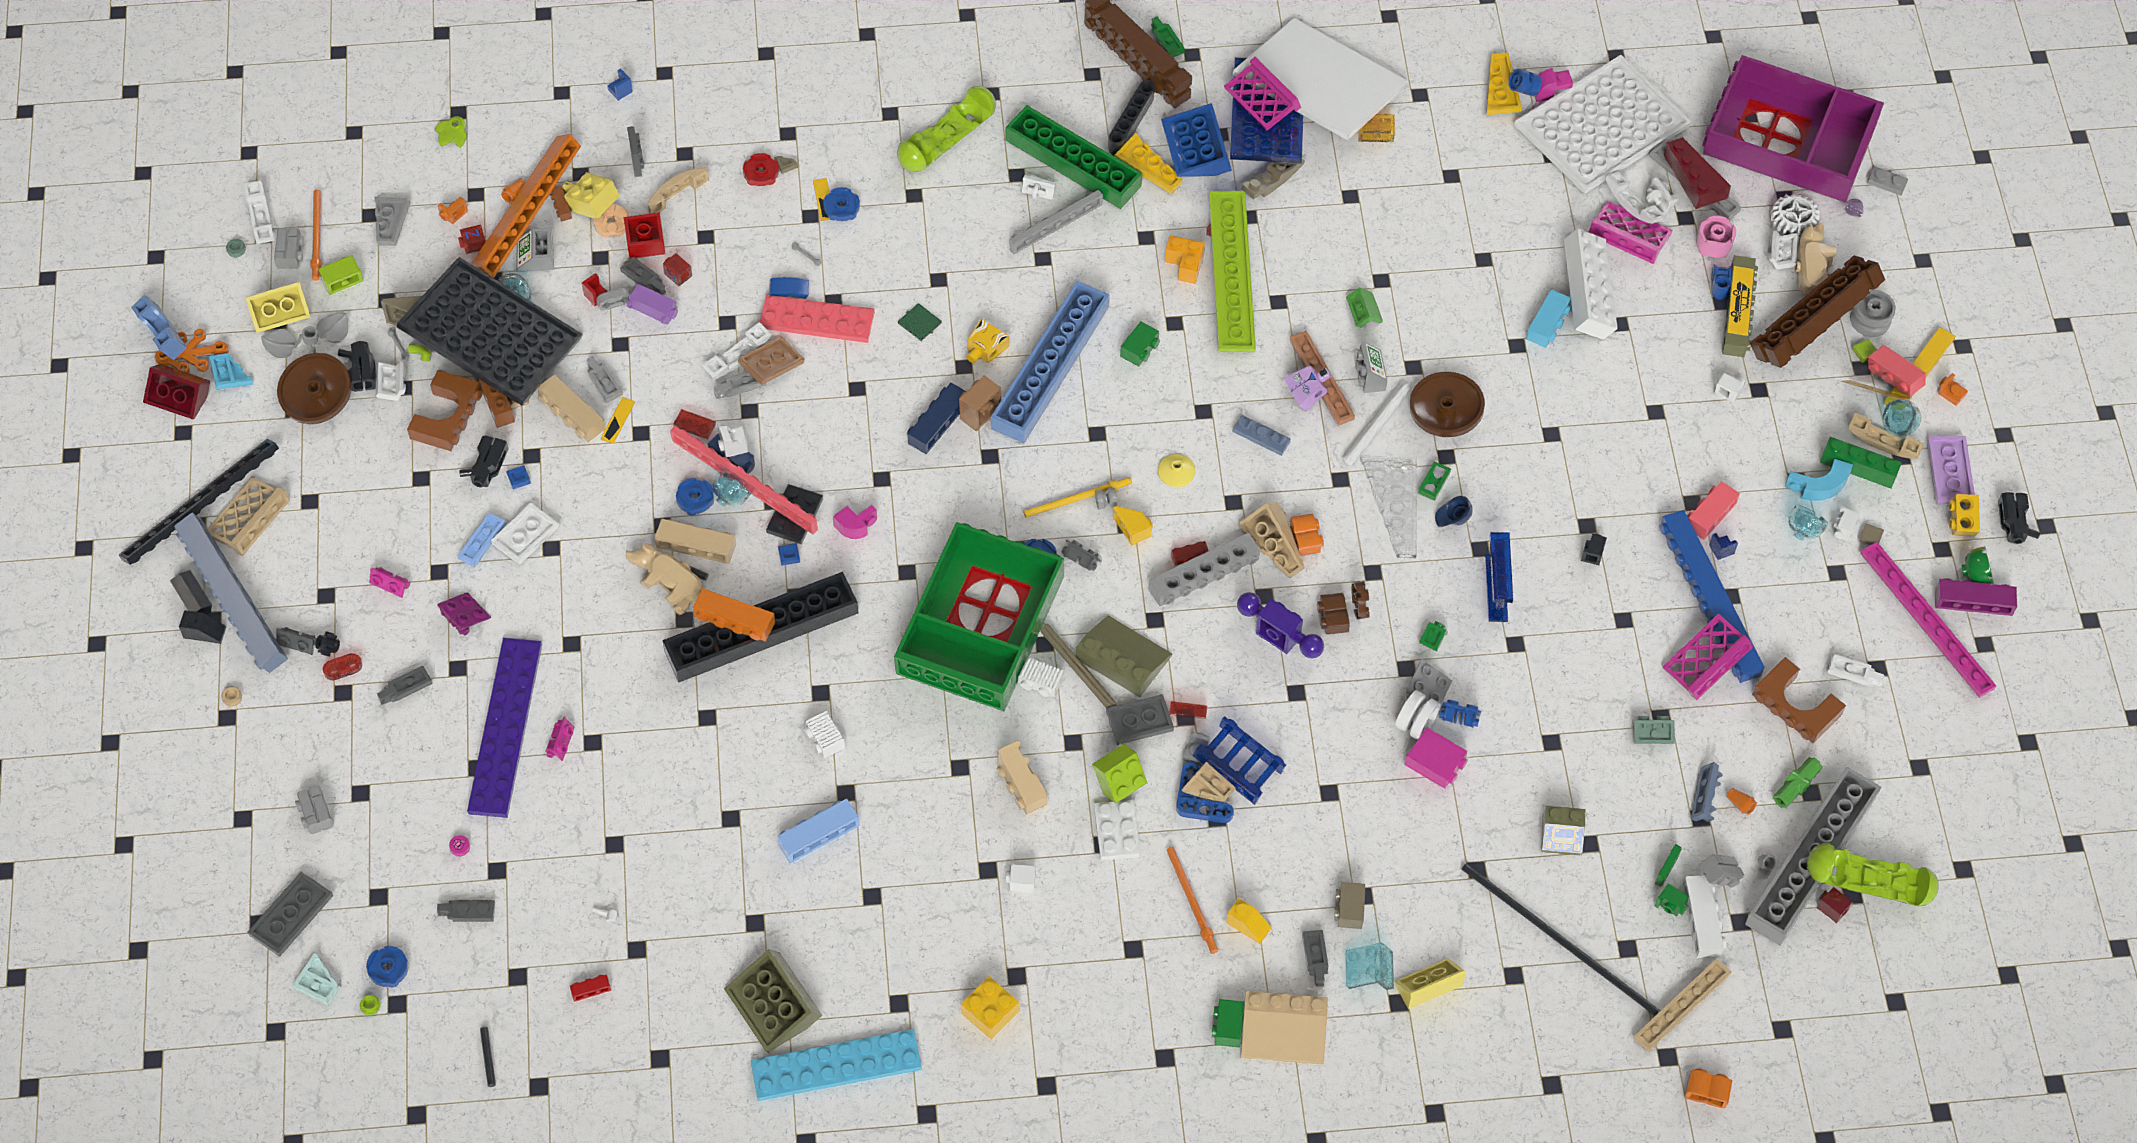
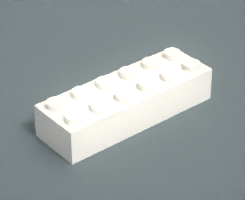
M1576 229L1564 239L1574 328L1577 331L1604 340L1617 330L1606 239Z

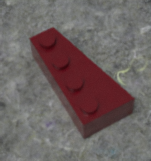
M1683 137L1666 143L1664 157L1695 209L1728 199L1731 185Z

